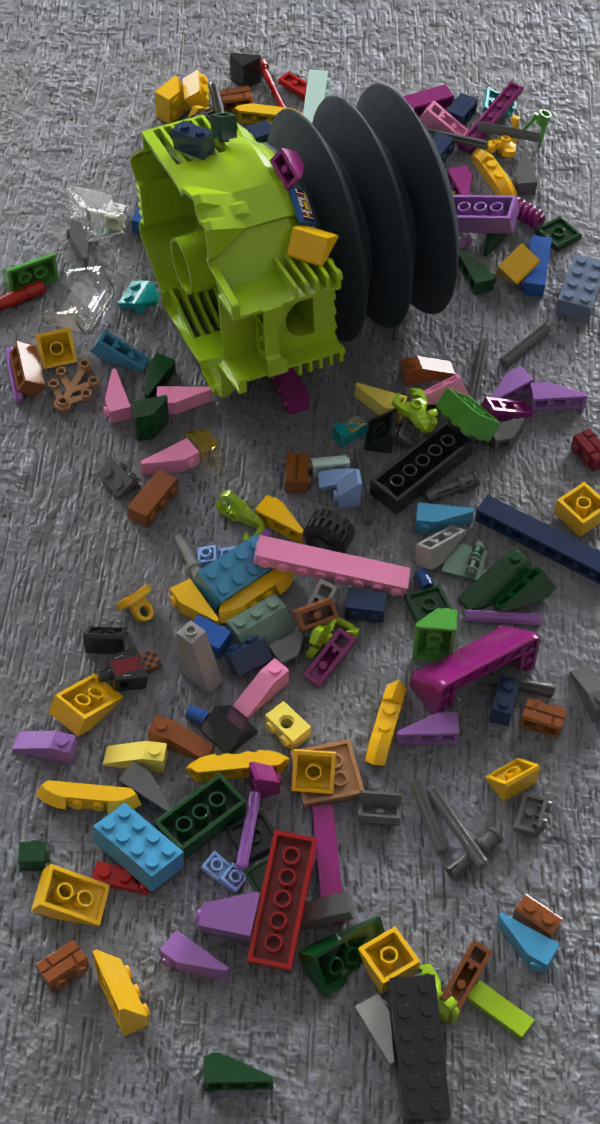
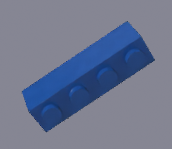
M532 235L531 242H527V248L541 262L521 281L520 287L524 288L523 295L543 297L552 238Z

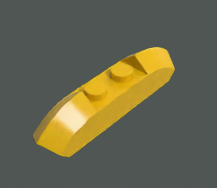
M243 104L233 108L232 113L237 115L238 123L256 124L268 120L272 124L277 113L282 109H286V107Z
M476 148L471 155L472 163L495 195H517L512 181L494 156L481 148Z
M277 569L271 570L220 605V623H226L227 620L273 594L281 595L292 583L295 573L288 571L280 572Z
M400 679L387 685L381 701L365 761L372 765L385 766L407 692V688Z
M270 750L246 751L241 754L225 753L219 756L211 754L193 761L185 769L196 782H208L219 773L226 780L249 778L250 762L272 765L275 773L279 772L281 774L285 770L290 758Z
M48 780L40 786L36 793V796L46 804L65 810L71 807L75 810L92 809L96 812L104 810L110 814L123 803H126L132 809L142 805L134 790L126 787Z

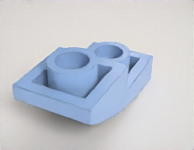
M342 468L318 472L319 488L321 491L336 488L339 480L356 469Z
M216 545L199 547L198 560L203 566H207L236 546L220 549Z
M215 850L200 867L208 876L234 893L238 891L247 879L242 869H237L235 863L232 862L230 864Z

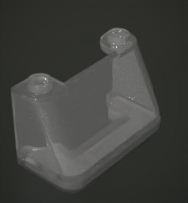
M76 186L65 187L69 215L71 218L78 216L81 219L82 228L86 229V239L88 242L127 231V217L122 214L112 201L111 195L103 191Z
M102 266L69 269L64 278V285L68 289L67 295L56 312L53 308H46L41 314V318L47 325L60 329L70 327L71 332L91 335L115 296V287Z

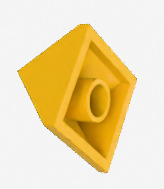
M307 225L293 227L287 256L323 267L338 239V235Z
M521 243L498 266L495 273L497 276L517 285L541 261Z
M70 327L35 335L37 352L43 370L78 362Z
M294 749L291 791L333 794L336 752Z
M516 758L486 775L485 779L504 802L536 784L540 766L536 763Z

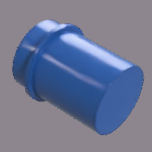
M426 568L418 569L414 573L420 589L434 586L433 580L430 578Z
M190 705L186 711L185 718L198 723V725H203L210 713Z

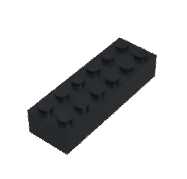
M446 420L370 480V495L397 515L471 456L474 440L461 433L458 428Z
M435 974L389 978L387 986L402 1124L449 1120L451 1109Z

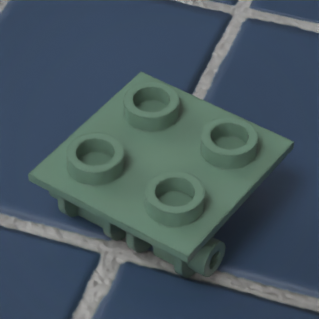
M479 541L473 544V547L458 543L445 560L441 572L476 581L480 578L488 551L484 550L483 543Z

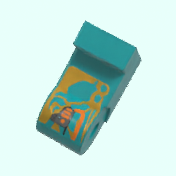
M356 415L342 424L339 422L334 424L332 437L343 447L363 436L368 430V425L360 416Z

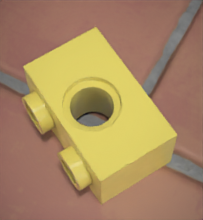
M284 701L265 715L266 729L269 733H274L284 747L294 750L311 738V726Z

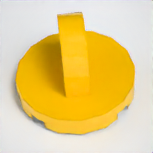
M149 584L144 585L136 592L119 601L116 607L119 611L128 607L134 618L139 622L150 620L153 617L154 610L145 595L152 591ZM141 607L147 611L146 617L141 615Z

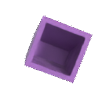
M251 892L203 903L202 909L197 911L195 922H198L197 926L202 934L250 944L261 894L260 892Z

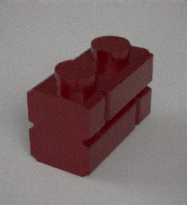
M590 428L574 435L571 443L572 452L578 454L585 467L588 466L592 472L600 468V439Z

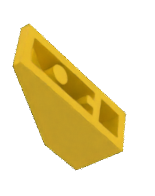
M266 495L256 507L255 514L264 521L266 527L299 544H304L303 529L284 503L277 498Z
M191 579L170 588L169 601L181 614L192 620L197 615H200L220 625L219 618Z

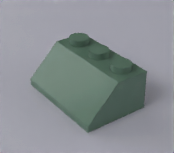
M276 594L269 596L226 621V627L231 631L234 644L240 645L246 642V638L257 635L265 638L268 648L274 641L287 637L296 628L287 607Z

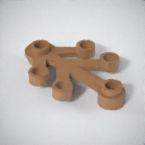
M80 360L78 371L71 383L67 377L65 367H58L56 369V376L61 380L66 390L64 395L59 390L58 380L51 379L48 382L49 389L56 398L54 407L58 412L66 413L70 410L72 404L92 399L90 388H97L99 386V378L91 376L88 382L79 384L84 375H89L92 372V363L89 360ZM81 392V395L72 397L73 394Z

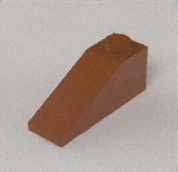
M421 356L405 358L400 361L399 374L404 386L449 378L455 375L450 361Z
M159 715L155 716L148 730L149 741L167 743V750L196 760L210 755L214 744L176 721Z
M473 940L457 964L440 998L446 1001L452 996L458 1002L456 1006L460 1010L493 951Z

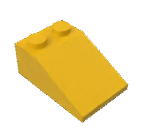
M92 674L55 694L49 714L76 736H80L91 730L123 699V696L114 691L106 682L99 683L97 675Z
M50 864L41 873L31 911L52 919L99 927L110 885Z

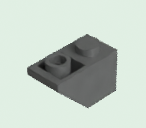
M524 418L500 422L501 425L490 440L494 453L512 449L523 431Z
M294 631L287 637L276 640L269 645L273 659H277L288 669L297 666L305 643V631Z

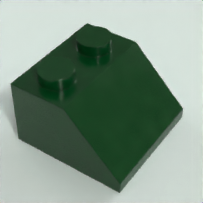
M167 395L131 402L133 427L137 441L156 438L169 422Z

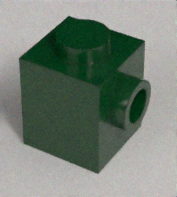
M227 112L210 114L211 131H213L214 138L218 139V142H230V139L237 138V115Z
M39 840L19 842L18 864L20 871H43L47 863L51 861V851L47 850L46 842Z

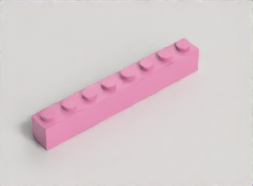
M263 535L259 536L256 543L253 564L262 568L270 567L280 572L288 571L299 576H311L318 580L321 578L334 581L336 584L353 585V587L359 589L366 588L372 591L386 592L395 597L404 596L409 585L410 568Z

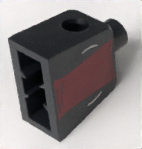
M136 647L108 657L105 670L97 672L99 683L110 681L114 691L144 689L147 686L148 675Z

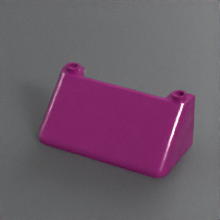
M498 626L493 632L422 669H416L411 674L409 686L431 715L443 712L448 706L450 708L454 707L456 690L516 659L515 666L519 671L524 668L528 672L535 668L541 640L532 631L510 626Z

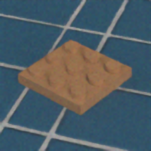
M350 739L298 749L336 752L333 794L300 792L304 808L312 807V805H323L359 798L360 790H364ZM291 750L290 757L293 765L294 750Z

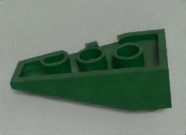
M515 547L493 564L457 600L467 610H480L492 606V603L499 600L533 569L530 560Z
M373 917L325 937L298 952L304 973L323 996L326 997L343 987L347 982L346 978L353 970H358L360 967L359 963L362 961L358 948L385 932L381 917Z

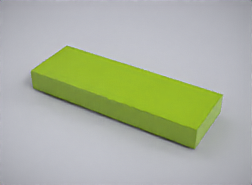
M481 980L476 983L466 998L467 1001L519 1039H522L534 1024L535 1020Z

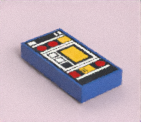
M292 187L289 190V194L299 224L314 226L316 221L306 190Z

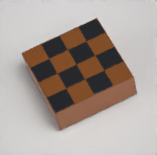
M154 649L139 654L146 673L162 668V664Z

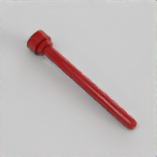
M262 59L261 74H263L278 107H285L268 72L269 65L266 60Z

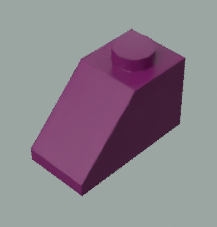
M281 148L270 159L284 187L289 191L302 178L305 166L298 153L294 150Z
M257 762L249 763V784L252 791L259 792L261 799L279 794L280 785L282 784L279 772L275 773L272 765Z

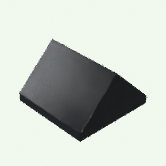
M230 53V80L238 87L249 86L250 88L260 83L261 55Z
M396 408L368 421V430L364 444L366 451L392 454L398 411Z
M88 626L83 633L85 653L117 654L125 651L128 628Z
M231 705L215 706L200 729L224 754H232L258 733V730Z

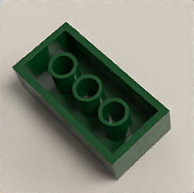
M219 773L154 821V827L184 852V862L222 833L225 827L234 824L243 817L247 810V800Z

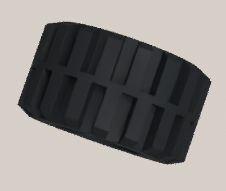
M319 509L311 515L302 534L303 539L309 546L346 553L355 536L353 524L350 523L351 521L346 519L344 515L330 509Z

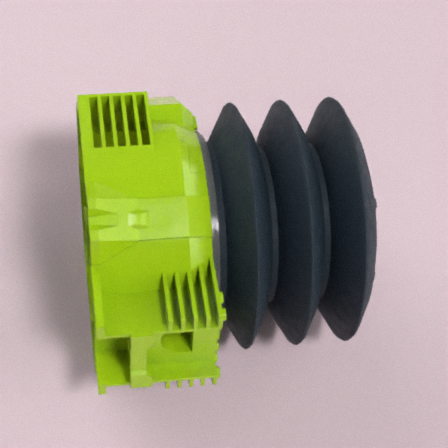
M380 83L370 85L360 96L356 108L341 97H326L317 107L312 123L296 110L282 109L272 121L268 143L256 142L252 133H249L248 130L237 123V138L230 139V142H218V139L214 138L215 152L205 160L174 149L172 129L183 120L141 131L143 148L130 154L131 168L137 182L135 186L139 192L137 197L140 200L138 206L141 209L139 214L142 217L139 222L141 239L161 291L163 308L195 359L200 363L202 374L208 386L211 387L212 395L219 394L220 397L229 396L234 389L239 394L246 393V382L264 376L273 377L288 372L289 368H293L298 376L302 375V364L308 372H312V361H314L318 369L323 368V358L329 366L333 365V355L339 362H343L345 348L337 339L346 342L354 340L363 328L366 315L383 327L393 328L401 324L406 317L410 304L424 313L438 314L450 303L456 287L459 259V229L451 185L439 151L428 130L406 99L393 88ZM204 114L184 119V121L211 130L210 122ZM281 148L296 151L305 165L302 178L293 187L306 190L316 224L312 227L338 235V239L323 267L287 256L292 228L302 224L298 222L289 191L284 187L283 182L270 162V159ZM212 301L214 302V304L216 305L217 309L219 310V317H218L217 312H216V310H215V308H214V306H213ZM202 303L220 329L219 331H214ZM192 305L195 308L198 315L200 316V318L202 319V321L204 322L207 329L209 330V334L205 335L194 313ZM181 306L200 334V337L195 338Z

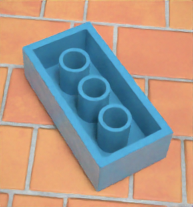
M258 534L253 535L203 567L194 576L192 581L215 611L226 600L274 569L270 567L262 568L253 564L256 543L259 538Z
M123 803L93 826V842L151 892L183 868L184 852L126 803Z

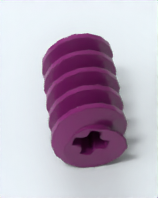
M519 197L517 199L519 206L517 220L522 221V223L527 224L529 227H533L534 230L542 226L546 219V216H543L544 210L538 211L537 206L533 208V204H528L526 200L522 202V198Z

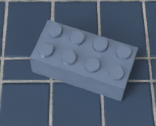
M579 254L574 255L557 301L555 314L589 322L600 292V260Z

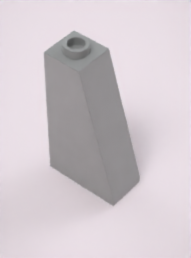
M190 620L177 632L179 672L210 695L223 682L206 631Z

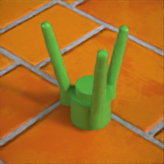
M540 110L539 114L535 113L533 118L523 128V130H527L535 120L537 125L541 126L538 148L541 147L546 128L552 116L547 110Z

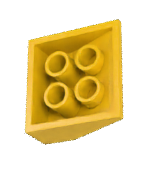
M97 949L92 951L98 981L123 1036L148 1026V1017L151 1015L146 1003L142 1004L139 999L142 995L138 985H133L130 980L133 976L129 966H124L120 958Z

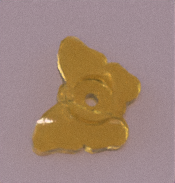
M208 429L185 432L186 438L192 444H195L200 457H204L218 445L217 439L212 438L211 431Z

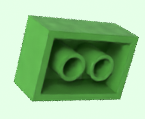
M448 387L436 405L444 417L451 419V424L461 428V433L468 437L472 435L479 441L483 439L490 442L501 425L497 419L472 397Z

